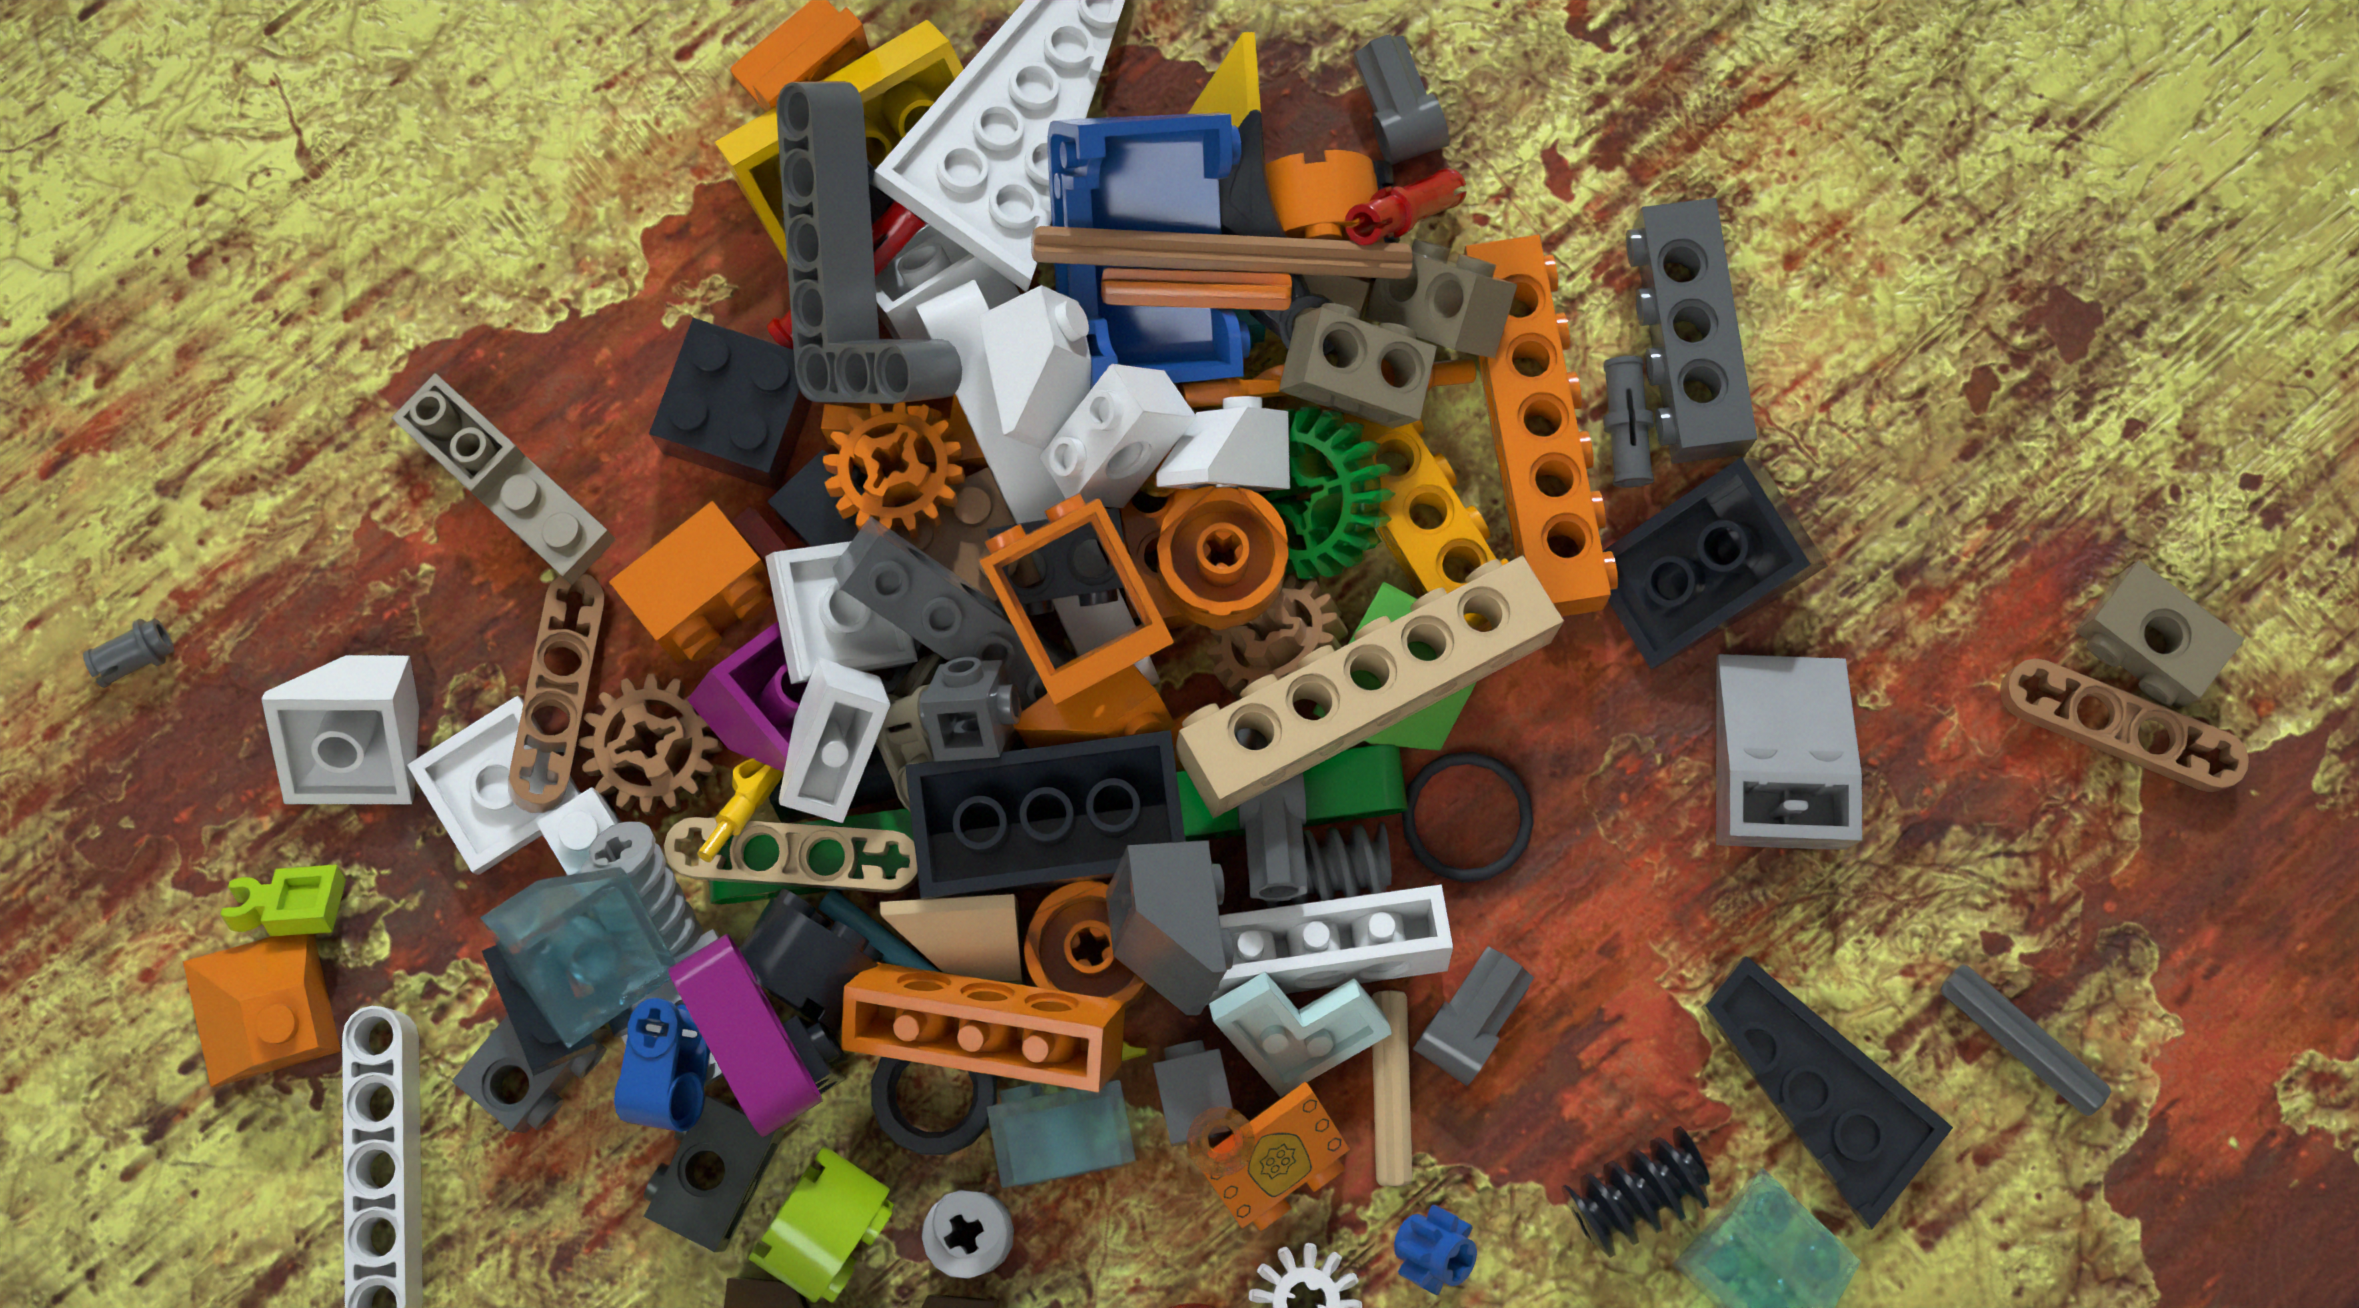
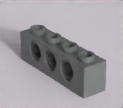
M1710 198L1642 207L1633 229H1629L1626 232V250L1630 266H1639L1643 288L1636 290V312L1640 326L1649 325L1652 348L1646 349L1645 364L1649 384L1651 386L1659 385L1662 408L1656 409L1655 426L1660 446L1669 445L1672 464L1746 455L1757 440V433L1717 199ZM1679 263L1685 266L1690 271L1692 280L1680 283L1670 279L1666 275L1663 265ZM1681 321L1694 324L1700 330L1702 340L1690 343L1680 339L1674 331L1673 324ZM1699 381L1705 384L1712 394V401L1698 403L1691 400L1684 391L1683 383Z
M871 516L832 568L840 589L948 661L961 657H975L980 661L1003 660L1008 684H1015L1019 690L1021 710L1024 711L1048 693L1005 609L1001 608L999 603ZM1034 628L1054 669L1077 658Z

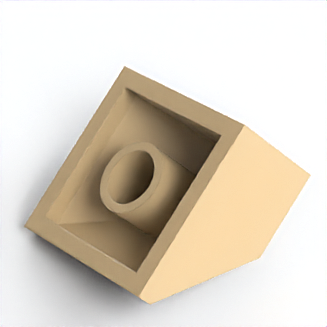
M1014 894L880 902L881 916L943 973L1025 985L1022 907Z

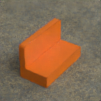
M811 0L732 65L731 73L743 89L767 112L777 106L779 93L786 84L790 82H819L852 63L869 49L863 24L847 7L838 12L828 0Z

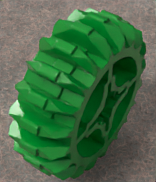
M1317 406L1301 407L1299 411H1295V409L1282 410L1288 411L1290 489L1256 493L1264 497L1276 509L1285 525L1289 548L1285 575L1297 573L1298 578L1305 580L1317 578L1320 575H1325V577L1339 575L1346 567L1359 565L1366 559L1364 551L1376 548L1382 542L1375 528L1386 526L1392 518L1380 508V503L1391 500L1396 493L1387 488H1381L1380 477L1385 476L1392 467L1386 464L1375 465L1373 456L1381 444L1374 440L1361 443L1364 425L1358 422L1345 423L1344 412L1337 410L1323 412ZM1324 455L1331 461L1336 471L1328 466ZM1324 486L1322 491L1311 494V498L1296 499V496L1309 492L1311 487ZM1286 516L1292 521L1294 527L1290 524Z

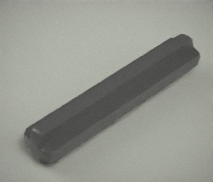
M1962 964L1948 975L1940 988L1942 995L2082 1115L2090 1116L2106 1103L2111 1093L2110 1086L1971 967Z

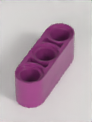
M725 934L668 968V973L735 1097L747 1118L762 1138L823 1102L822 1096L743 954L729 934Z

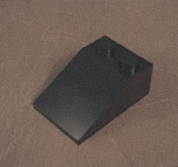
M1740 457L1603 550V552L1611 551L1613 553L1618 575L1617 589L1610 590L1611 595L1608 602L1650 669H1656L1777 600L1828 566L1761 461L1746 457Z

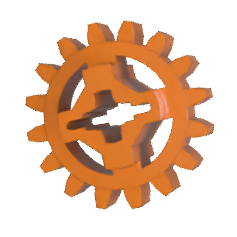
M905 402L895 403L893 412L884 413L879 403H870V418L863 421L860 416L853 412L847 415L852 428L849 435L842 432H832L830 438L840 453L823 456V464L826 470L836 474V476L824 482L830 497L843 496L836 504V508L843 519L858 512L856 526L859 531L871 516L894 533L896 526H905L910 537L916 538L919 531L918 521L925 518L929 523L938 527L942 523L936 509L940 503L949 507H956L958 503L956 493L949 487V484L965 483L963 468L951 464L963 457L959 442L945 443L952 434L949 423L943 420L930 426L932 414L930 408L924 404L913 416L908 414ZM894 432L893 434H889V435H886V436H883V437H879V438L873 439V438H875V437H877V436H879V435H882V434H885V433ZM926 443L936 455V474L930 472L928 466L920 463L925 454L924 446ZM900 461H904L907 469L904 474L899 471H893L888 478H885L882 471L885 465L896 468ZM854 465L858 466L862 473L868 475L863 485L865 492L862 496L857 492L853 484L852 473ZM913 499L916 500L908 505L895 507L896 504H900Z

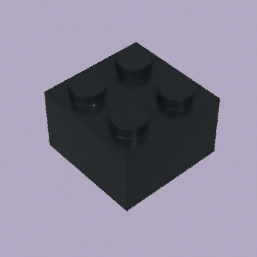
M692 318L649 435L663 454L779 491L813 402L802 394L797 384L794 350Z

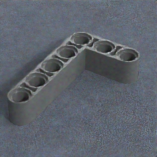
M845 81L790 82L786 84L779 93L776 114L795 374L802 394L808 400L814 402L903 403L953 396L962 380V365L956 348L949 341L944 339H879L864 109L862 98L857 88L852 83Z

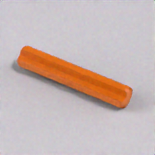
M1109 266L1104 269L1102 274L1101 296L1103 303L1117 306L1285 311L1290 308L1292 301L1291 275L1286 272Z

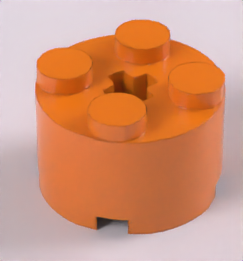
M1324 150L1326 162L1305 164L1304 153L1285 156L1266 164L1272 199L1286 237L1353 241L1347 234L1346 227L1358 223L1359 219L1345 221V216L1349 209L1357 204L1370 201L1372 195L1378 191L1372 160L1363 154L1353 151ZM1384 237L1381 238V239H1379V240L1376 241V242H1383V243H1385Z
M1216 485L1201 487L1186 494L1172 506L1165 516L1158 537V578L1168 601L1186 618L1215 630L1236 627L1256 619L1273 604L1283 586L1289 556L1285 525L1276 509L1264 497L1249 489L1241 487L1216 488ZM1215 547L1220 553H1225L1230 548L1234 550L1233 565L1230 567L1224 563H1219L1216 566L1210 563L1211 549Z
M1088 880L1071 883L1059 888L1042 901L1027 930L1024 953L1030 976L1038 988L1126 1001V1010L1140 999L1149 987V984L1113 956L1106 901V891L1109 884ZM1092 934L1097 943L1106 940L1109 942L1110 947L1102 951L1104 962L1097 966H1091L1087 959L1075 960L1074 955L1082 950L1080 939L1084 936Z

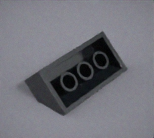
M1171 730L1001 752L1000 757L931 761L905 765L921 899L975 897L1066 885L1079 881L1112 879L1128 845L1186 842Z

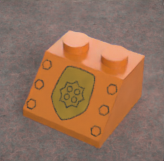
M1305 1081L1195 1161V1164L1240 1228L1243 1229L1253 1221L1261 1232L1292 1209L1285 1197L1306 1182L1312 1191L1315 1192L1343 1172L1345 1167L1338 1158L1350 1149Z

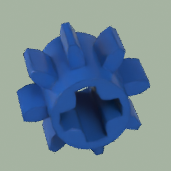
M1436 1205L1431 1206L1427 1217L1421 1214H1414L1408 1217L1400 1226L1394 1241L1395 1255L1403 1261L1398 1274L1435 1295L1440 1294L1443 1283L1449 1286H1457L1463 1283L1472 1272L1477 1258L1476 1245L1467 1238L1473 1226Z

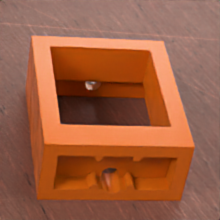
M1080 493L1045 510L1044 512L1050 523L1026 535L1021 524H1018L987 540L985 544L990 554L979 559L1054 705L1174 643L1100 498L1085 504ZM1090 522L1142 624L1054 669L1002 567Z

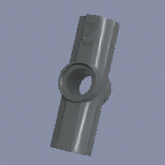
M1245 728L1235 733L1239 744L1246 749L1261 750L1268 746L1265 736L1255 729ZM1302 772L1237 806L1239 830H1245L1250 898H1260L1267 902L1284 901L1298 895L1307 894L1308 872L1302 825H1306V803Z

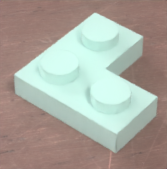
M1263 972L1209 1004L1213 1022L1280 1097L1291 1092L1305 1081L1308 1082L1392 1034L1386 1015L1355 978L1298 1010L1270 976Z

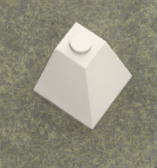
M1040 285L978 317L1003 435L1044 450L1090 392L1091 356L1086 338L1089 332V324L1079 302Z
M346 655L264 693L262 704L284 804H412L415 796V778L407 765L417 758L419 704L410 656Z

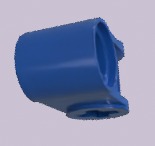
M649 998L638 1004L631 1013L628 1022L627 1042L621 1075L618 1079L614 1096V1105L620 1120L630 1124L684 1132L689 1131L701 1116L705 1096L704 1085L711 1051L685 1004L676 1007L668 1000ZM651 1024L662 1027L660 1033L647 1031L646 1026ZM683 1029L696 1031L697 1036L695 1038L682 1036Z

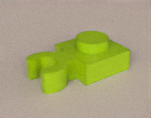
M338 865L275 869L271 884L261 885L256 879L250 877L237 878L229 882L228 888L236 901L244 904L239 907L222 908L220 915L228 928L235 932L250 931L263 924L270 936L333 932L346 879Z

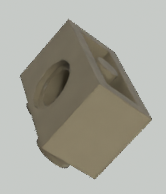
M2140 560L2116 577L2075 631L2088 641L2086 644L2087 648L2095 657L2110 666H2122L2140 680L2139 687L2149 698L2164 706L2173 705L2178 710L2201 698L2245 640ZM2146 626L2157 629L2163 635L2166 642L2164 654L2153 651L2147 645L2144 637Z

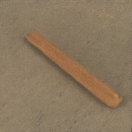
M1039 226L1035 228L1031 238L1032 258L1036 262L1286 272L1302 275L1402 279L1410 276L1413 260L1411 246L1404 243L1375 242L1364 246L1354 241L1053 226Z

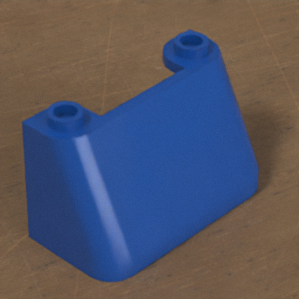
M1203 113L1054 120L1050 122L1047 136L1052 226L1221 235L1219 179L1227 178L1231 172L1232 165H1237L1241 158L1240 134L1238 128L1232 125L1231 114ZM1054 263L1056 292L1078 301L1088 320L1089 332L1086 338L1091 356L1090 389L1093 388L1111 364L1163 370L1173 383L1244 376L1243 359L1248 358L1250 353V333L1247 323L1244 320H1238L1232 309L1107 305L1102 300L1101 281L1103 271L1109 267L1108 265ZM1110 266V267H1129V266Z

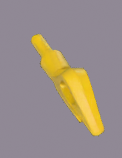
M754 758L746 760L734 768L732 786L735 795L715 817L718 826L697 852L703 861L710 863L731 835L738 836L741 834L754 814L755 809L771 794L783 777L784 772L758 762Z

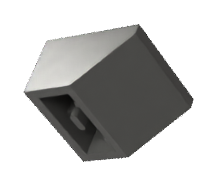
M1208 841L1128 845L1106 891L1113 956L1186 1015L1201 1014L1214 991H1218L1220 981L1225 973L1233 966L1234 950L1232 935L1228 928L1221 929L1217 906L1221 905L1224 900L1223 871L1220 864L1211 863Z

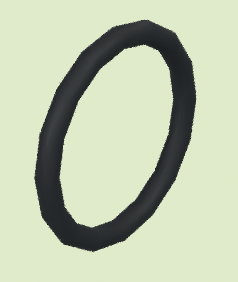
M1474 751L1445 754L1423 766L1407 787L1406 795L1409 810L1401 813L1404 837L1416 859L1437 876L1461 883L1490 880L1510 869L1528 846L1534 824L1531 797L1518 774L1495 757ZM1473 764L1492 770L1509 784L1518 800L1521 822L1515 842L1502 858L1483 868L1463 870L1443 864L1426 850L1416 831L1414 811L1420 791L1432 776L1450 766Z

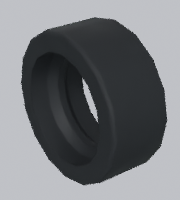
M888 1057L880 1058L871 1080V1106L880 1128L898 1146L921 1155H950L972 1145L989 1127L997 1107V1079L995 1075L968 1071L973 1083V1101L968 1114L956 1126L943 1132H926L912 1126L902 1116L897 1104L898 1081L902 1071L912 1061Z

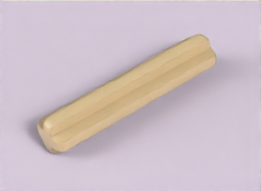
M1378 991L1373 994L1372 1000L1386 1015L1392 1034L1372 1045L1376 1180L1382 1186H1406L1413 1179L1407 996L1401 991Z

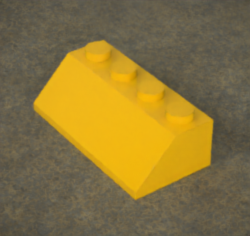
M925 20L819 82L845 81L852 83L857 88L862 98L864 109L867 160L876 168L964 69L950 41L932 23ZM776 106L714 143L749 204L787 263L785 226L782 219L784 211L781 208L782 183Z

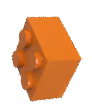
M713 500L609 581L653 638L678 665L688 658L695 662L708 655L722 641V637L719 635L722 631L738 619L742 622L753 619L764 611L772 601V597L769 595L772 593L767 568Z

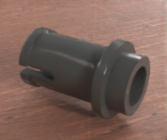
M154 618L146 622L143 619H138L133 622L132 630L94 649L84 651L83 659L90 675L95 677L101 673V676L96 678V683L99 686L106 688L112 682L150 663L160 666L166 662L165 656L174 652V646L167 630L159 620Z

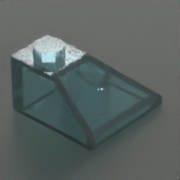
M621 867L538 880L480 917L510 969L567 1048L671 980L668 968L676 964L629 877Z

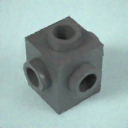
M961 657L939 665L928 690L923 691L920 698L921 721L925 730H928L935 762L1000 757L1013 724H1018L1021 717L1019 690L1015 684H1008L1003 660L980 661L975 657Z

